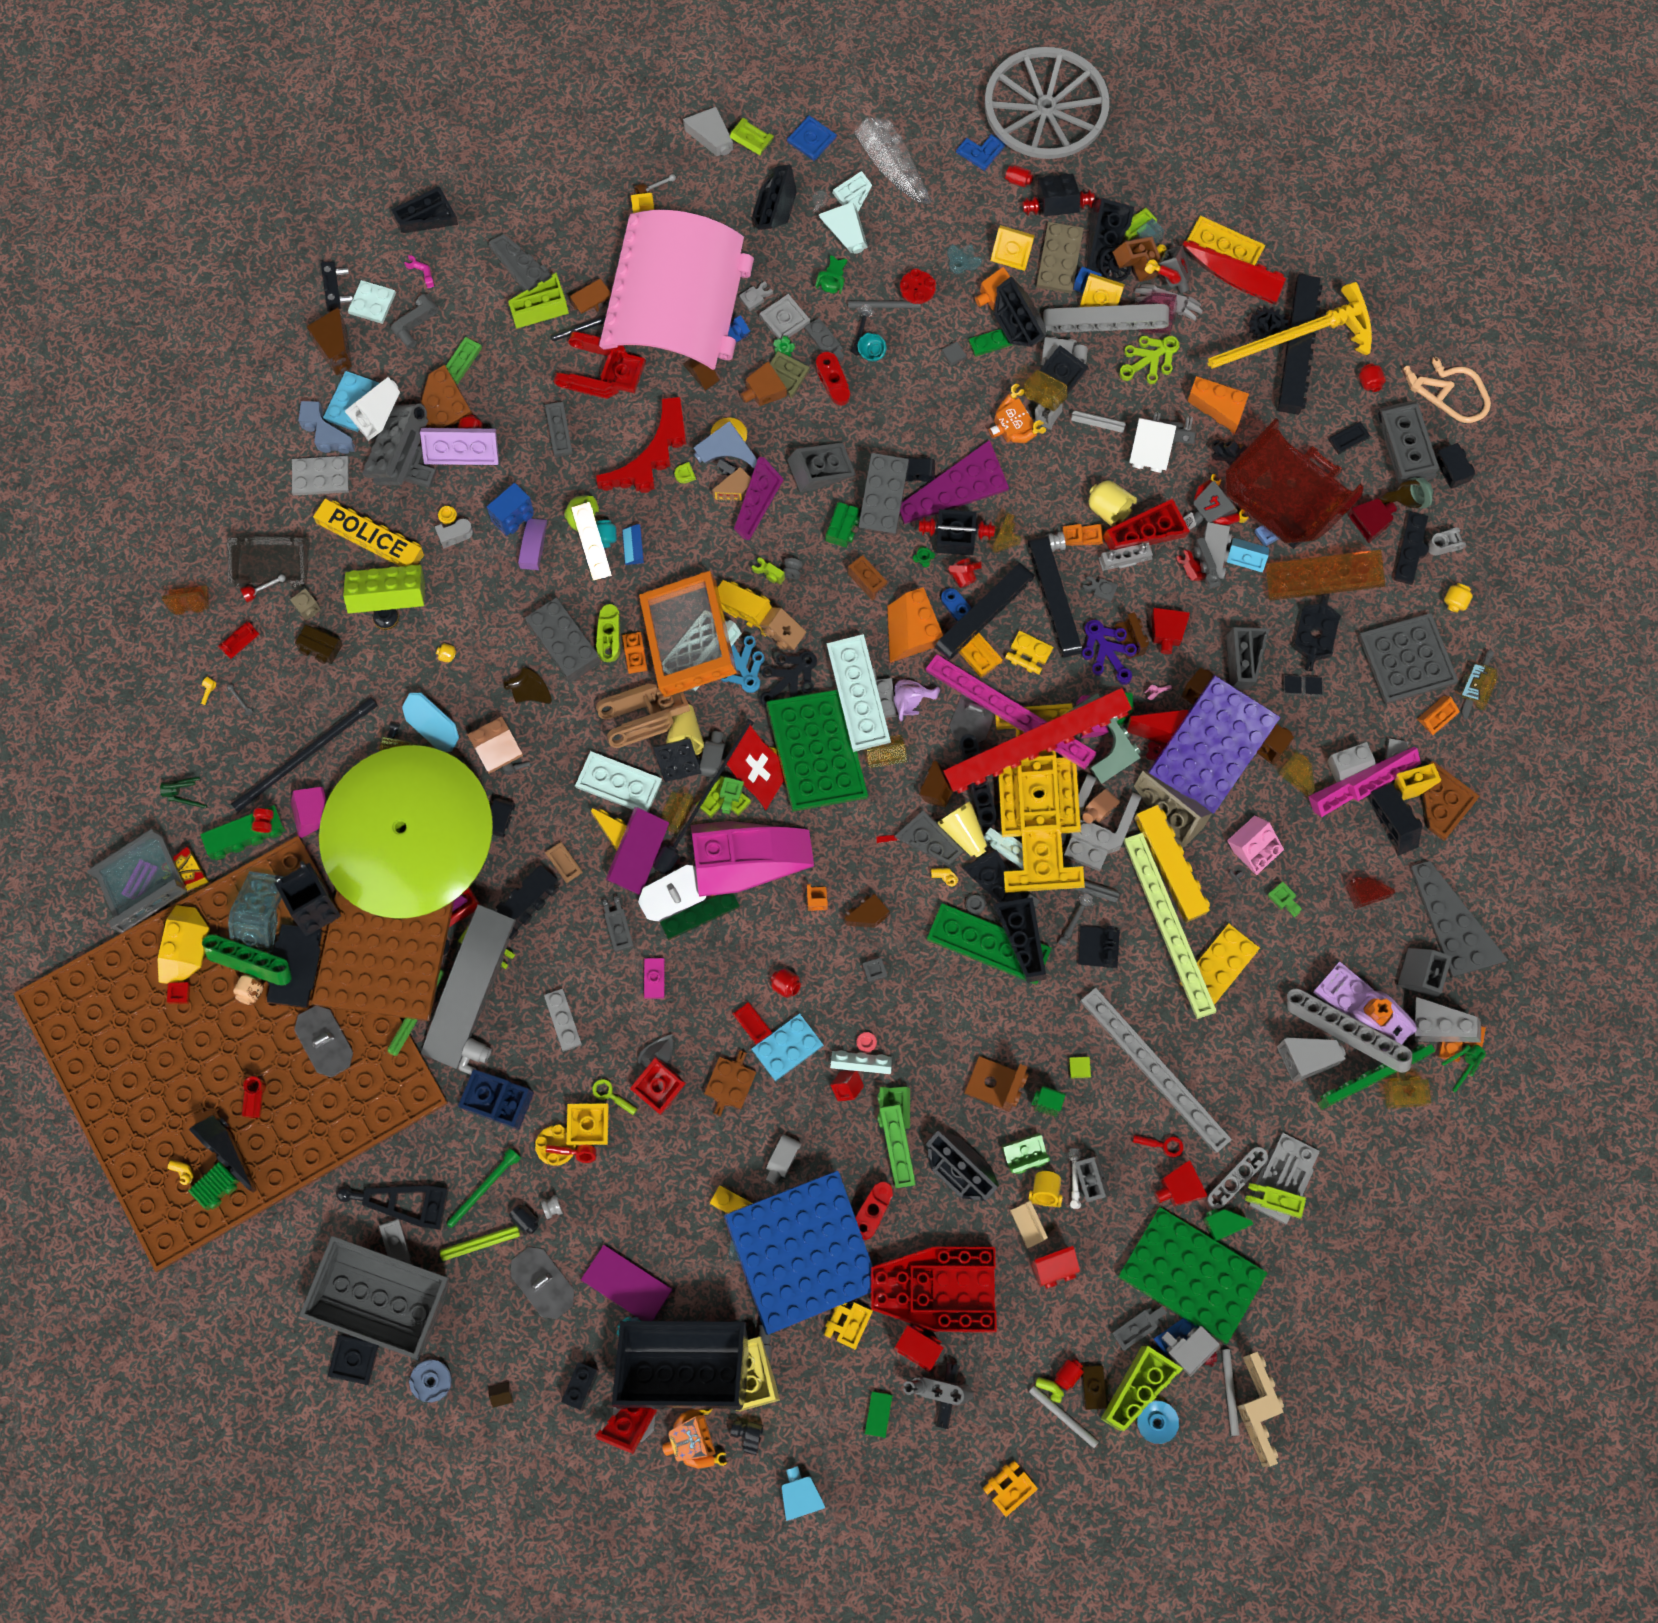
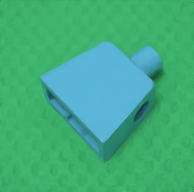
M798 1466L786 1470L790 1483L781 1485L786 1521L824 1509V1503L811 1477L801 1478Z

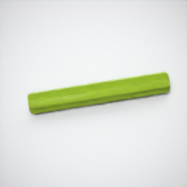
M512 1226L441 1249L440 1256L443 1261L519 1237L520 1231L516 1226Z

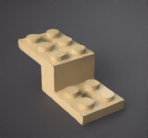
M1255 1352L1244 1356L1243 1359L1259 1394V1398L1241 1404L1237 1408L1262 1467H1270L1278 1464L1276 1460L1278 1454L1275 1447L1270 1446L1267 1439L1270 1437L1265 1425H1261V1422L1284 1413L1282 1410L1284 1404L1281 1397L1275 1394L1273 1378L1266 1373L1264 1367L1267 1365L1264 1357Z

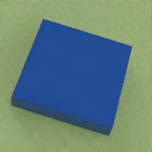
M809 115L787 138V142L815 161L836 139L837 134Z

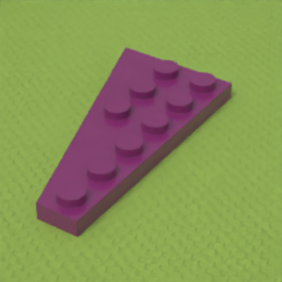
M990 440L902 502L900 516L903 523L907 524L923 517L938 514L939 509L950 510L1009 491V486Z

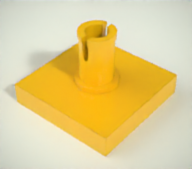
M1000 225L991 261L1025 271L1035 235Z
M1090 273L1079 307L1118 306L1125 284Z

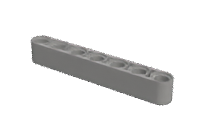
M1165 304L1054 308L1043 311V321L1046 325V332L1048 330L1053 333L1161 329L1169 325V306Z
M1292 989L1288 992L1287 1009L1292 1014L1398 1072L1404 1073L1410 1070L1412 1052L1409 1048L1300 989Z

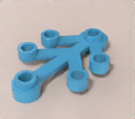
M746 636L744 639L745 647L741 657L734 644L731 646L736 670L740 671L743 677L731 675L726 679L722 678L720 680L722 682L742 685L744 691L754 693L760 688L761 683L757 676L765 657L762 652H755L753 654L754 664L749 673L747 664L752 648L756 645V640L753 636ZM748 640H753L752 644H747ZM761 655V660H755L756 656ZM753 680V685H747L748 681Z

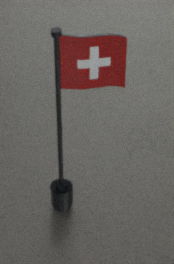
M746 720L745 728L673 846H663L654 861L653 868L664 875L671 872L680 857L676 849L678 843L726 765L737 780L744 782V787L757 798L763 809L767 810L784 782V776L779 757L760 739L752 728L754 724L752 720Z

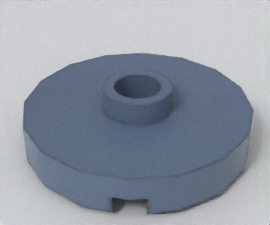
M426 1360L419 1363L413 1369L409 1380L411 1392L423 1402L433 1403L440 1401L451 1389L452 1377L450 1370L445 1364L436 1360ZM430 1377H433L435 1379L433 1385L428 1384V1379Z

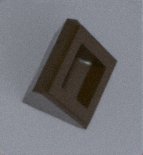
M509 1382L488 1387L489 1399L493 1408L514 1403Z

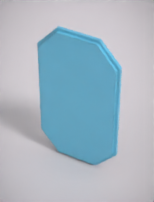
M409 693L402 706L406 721L436 749L443 752H452L459 739L456 724L422 693Z

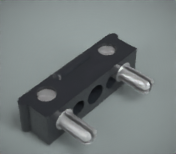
M322 261L321 270L327 311L331 312L336 308L341 309L340 303L352 302L353 300L352 296H339L337 275L349 274V269L335 268V261Z

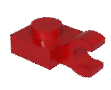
M1190 550L1183 551L1186 555L1185 559L1183 556L1176 557L1180 564H1184L1183 567L1189 579L1201 581L1206 578V574L1201 571L1199 561L1194 560Z

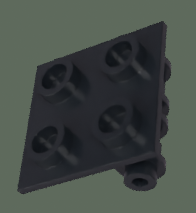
M690 738L653 747L665 782L702 774L699 766L701 760L699 757H696Z
M1080 926L1078 965L1118 968L1120 930L1115 929L1114 926H1107V928Z

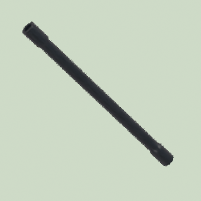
M372 697L368 698L356 710L247 793L233 801L231 805L239 813L260 794L361 717L378 706Z

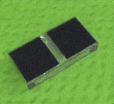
M1284 675L1283 695L1322 697L1323 677Z

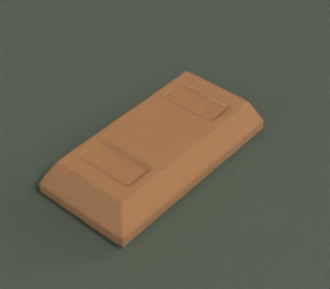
M559 842L545 852L566 883L583 873L562 842Z

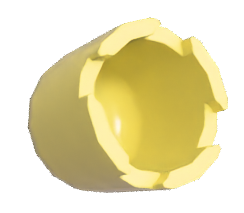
M1110 480L1103 481L1098 485L1095 484L1090 490V508L1112 527L1116 526L1117 522H1124L1133 511L1130 508L1132 503L1136 504L1137 502L1135 496Z

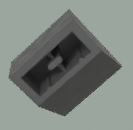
M1408 948L1397 986L1437 998L1442 993L1452 956L1435 950Z

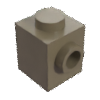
M306 589L290 599L294 608L305 621L314 617L321 610Z

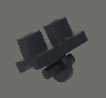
M1216 439L1211 445L1214 450V454L1211 457L1216 461H1226L1229 466H1237L1242 460L1240 454L1246 451L1247 447L1245 444H1237L1233 439L1228 440L1226 443L1222 439Z

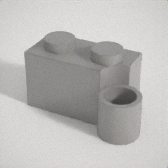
M1045 337L1041 365L1046 363L1059 345L1086 364L1088 353L1086 346L1077 345V341L1074 339L1063 340L1056 337Z

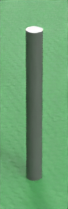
M848 301V308H921V304H913L908 301Z

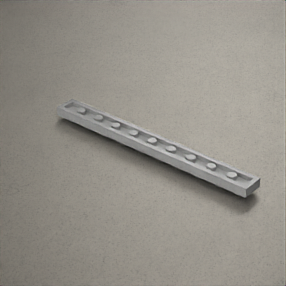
M1097 988L1093 989L1080 1001L1215 1154L1232 1140Z

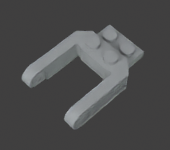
M1087 774L1079 793L1080 816L1096 781V777ZM1132 793L1115 834L1106 828L1080 820L1081 832L1068 833L1071 840L1064 857L1100 872L1107 854L1120 850L1142 796Z

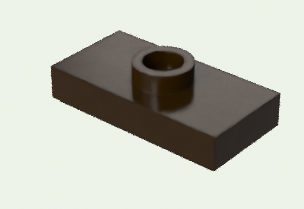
M1103 1366L1082 1367L1084 1371L1082 1375L1085 1410L1107 1409Z

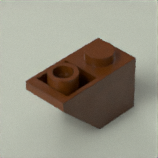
M933 761L925 782L920 788L919 795L929 804L946 807L953 792L945 777L943 767L937 761Z
M875 894L871 897L868 895L861 900L859 907L856 909L851 908L845 914L844 923L847 926L875 928L890 915V911Z

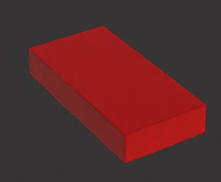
M749 1002L733 1013V1016L756 1045L772 1034L771 1030Z

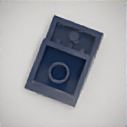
M473 1069L458 1107L519 1130L534 1092L507 1080Z

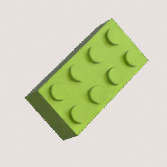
M422 565L345 572L343 597L347 613L424 606L425 579Z

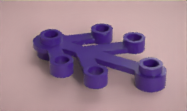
M1098 620L1089 621L1085 626L1088 641L1086 648L1082 651V656L1085 660L1093 658V647L1095 640H1097L1100 648L1096 663L1092 667L1093 674L1099 676L1104 672L1103 664L1107 655L1117 671V681L1122 685L1129 684L1132 680V672L1123 667L1114 651L1125 653L1127 656L1132 657L1136 654V646L1134 644L1126 646L1108 642L1104 638V636L1116 638L1118 641H1124L1127 636L1126 630L1123 628L1117 630L1104 628L1103 624ZM1096 626L1098 630L1092 631L1091 628ZM1122 632L1124 636L1119 637L1117 634ZM1133 648L1134 652L1130 653L1127 649ZM1086 651H1090L1092 654L1090 656H1086L1084 653ZM1095 667H1101L1102 670L1097 672ZM1127 673L1128 676L1126 678H1123L1121 674Z

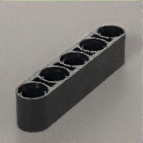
M971 734L964 735L960 740L959 746L962 761L980 754L976 737ZM965 742H971L973 744V747L966 748L963 744ZM988 780L980 785L972 783L969 785L978 822L983 828H990L995 824L996 810ZM984 796L988 801L980 803L977 798ZM988 814L993 819L991 821H984L982 816Z

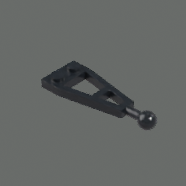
M342 1186L337 1190L336 1197L340 1202H348L350 1200L362 1201V1205L421 1228L441 1230L449 1189L433 1186L367 1188L364 1193L352 1191L348 1186ZM426 1193L420 1220L395 1211L399 1194ZM391 1194L388 1208L371 1202L372 1195Z

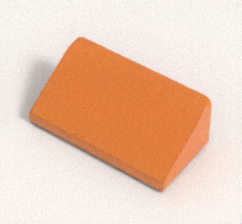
M1443 696L1418 717L1417 720L1434 735L1460 711L1452 697Z

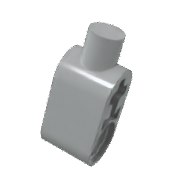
M784 1134L782 1135L766 1169L770 1170L766 1181L777 1185L781 1176L786 1177L796 1157L795 1154L800 1149L801 1142Z

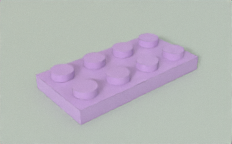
M421 428L420 430L424 464H499L496 429Z

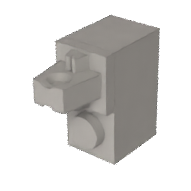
M1202 1326L1198 1329L1193 1328L1187 1335V1341L1180 1336L1175 1339L1168 1331L1162 1337V1340L1169 1346L1166 1349L1169 1356L1190 1377L1220 1348V1344Z

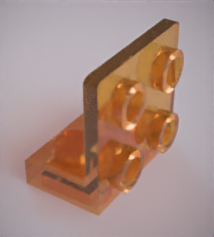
M208 587L169 590V595L162 596V601L169 611L176 615H182L185 611L200 613L204 609H209Z

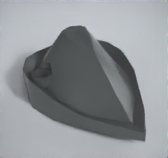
M672 1034L649 1044L640 1052L638 1063L642 1069L645 1070L655 1057L670 1067L673 1054Z

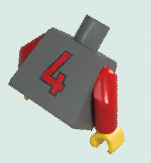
M1163 244L1158 245L1157 250L1160 257L1162 256L1159 265L1157 261L1152 259L1146 264L1145 271L1152 274L1157 270L1158 274L1165 276L1169 287L1177 286L1179 293L1188 291L1190 288L1187 281L1191 275V270L1183 245L1169 250Z
M1212 474L1210 480L1198 486L1194 496L1195 501L1193 502L1198 509L1193 514L1196 526L1205 519L1207 522L1224 526L1247 521L1249 516H1242L1246 510L1242 509L1239 513H1236L1238 510L1219 487L1221 479L1219 481L1214 480L1216 474Z

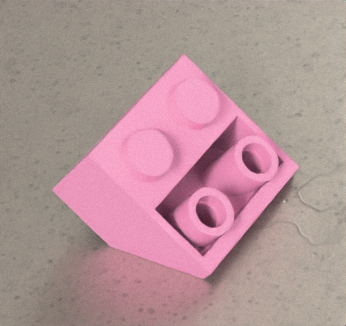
M1255 815L1227 840L1233 852L1256 875L1284 850L1270 822Z

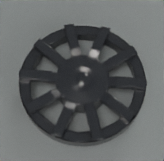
M1110 248L1101 255L1099 270L1104 278L1121 282L1129 276L1132 266H1128V269L1119 268L1113 251L1117 248ZM1120 270L1126 272V274L1123 276Z

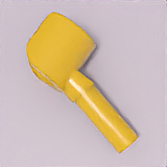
M206 677L202 682V686L206 688L201 701L203 705H206L209 694L216 687V682L209 677Z

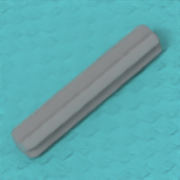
M1077 410L1073 411L1071 420L1118 432H1124L1126 426L1124 421Z

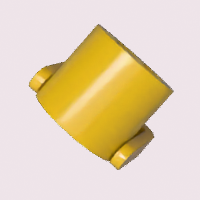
M1050 1171L1038 1172L1035 1175L1033 1191L1030 1190L1029 1192L1031 1203L1060 1208L1062 1203V1195H1060L1061 1177Z

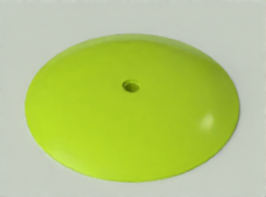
M405 745L392 747L372 754L360 761L342 777L331 792L324 807L319 828L321 859L325 871L335 888L348 901L360 909L374 915L395 919L413 918L430 914L453 902L469 888L478 876L491 846L493 831L492 811L481 782L464 763L454 756L427 746ZM406 825V830L400 833V828Z

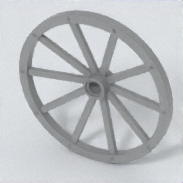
M1055 47L1030 48L1010 56L993 72L985 93L986 117L997 137L1013 150L1035 158H1062L1083 150L1099 136L1105 126L1109 111V93L1105 81L1097 69L1078 54ZM1032 58H1056L1047 95H1044L1030 61ZM1062 60L1068 61L1085 71L1056 97H1052ZM1024 61L1039 99L1003 74L1014 65ZM1089 76L1094 81L1100 94L1098 98L1057 104ZM999 80L1033 104L992 101L993 91ZM1101 104V114L1095 126L1059 111ZM993 108L1035 112L1003 129L995 116ZM1054 116L1087 129L1090 132L1081 140L1070 145ZM1040 117L1032 146L1024 144L1009 135V133ZM1045 120H1049L1064 147L1051 149L1037 147Z

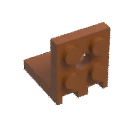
M979 1056L964 1094L1010 1112L1012 1106H1017L1022 1092L1018 1091L1019 1088H1023L1029 1075V1073H1026L1027 1066L1019 1064L1017 1071ZM988 1077L994 1078L996 1080L995 1087H987L985 1079Z

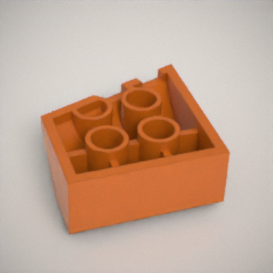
M924 587L905 593L887 607L890 663L935 648L943 633Z

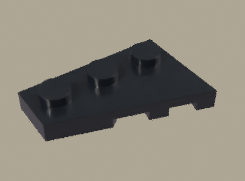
M997 850L962 868L998 903L1023 899L1020 892L1005 893L1004 872L1008 870Z

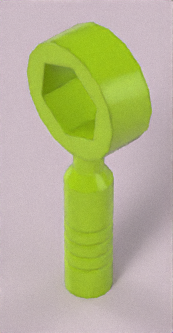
M601 1079L594 1083L593 1094L597 1099L606 1100L611 1098L615 1104L632 1115L638 1110L620 1096H615L609 1081ZM606 1084L609 1087L608 1094L600 1096L597 1093V1087Z

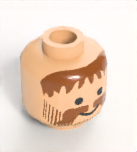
M242 975L233 989L236 995L235 998L247 1005L255 1003L264 989V985L260 982L261 979L252 975Z

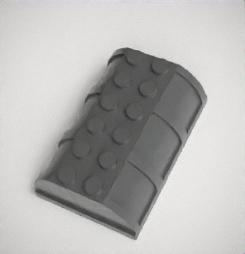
M331 1236L299 1317L418 1360L430 1340L443 1307L449 1278Z

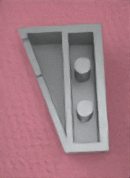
M1416 997L1415 1024L1417 1030L1415 1037L1418 1041L1481 1042V1022L1478 1017Z

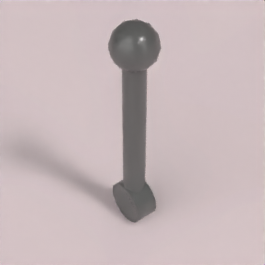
M228 684L227 690L233 693L245 709V714L251 716L253 710L246 706L234 690V685Z

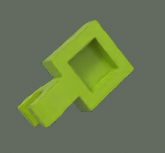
M758 558L757 562L762 566L757 568L753 565L752 571L757 574L765 573L766 578L770 582H777L781 585L785 580V572L771 563L767 564L762 558Z

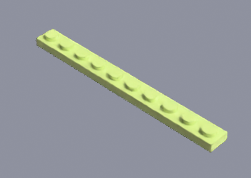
M1143 833L1125 838L1123 842L1196 1019L1216 1013V1008Z

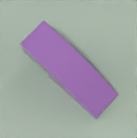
M529 519L527 521L518 562L520 569L539 570L547 520Z

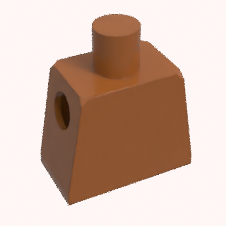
M766 362L746 378L747 390L740 393L744 403L755 399L757 404L762 406L786 397L787 388L771 364Z

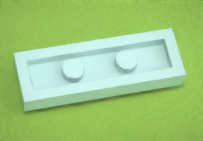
M843 1050L832 1051L830 1068L891 1074L892 1057L882 1054L868 1055L862 1052L848 1053Z

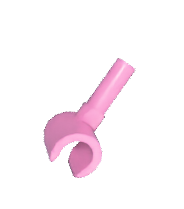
M1151 685L1145 693H1152L1148 699L1153 700L1159 693L1172 690V686L1157 687Z

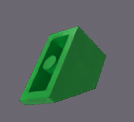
M1214 1209L1206 1213L1207 1217L1203 1219L1211 1238L1215 1241L1253 1225L1252 1220L1225 1209L1220 1212L1218 1209Z

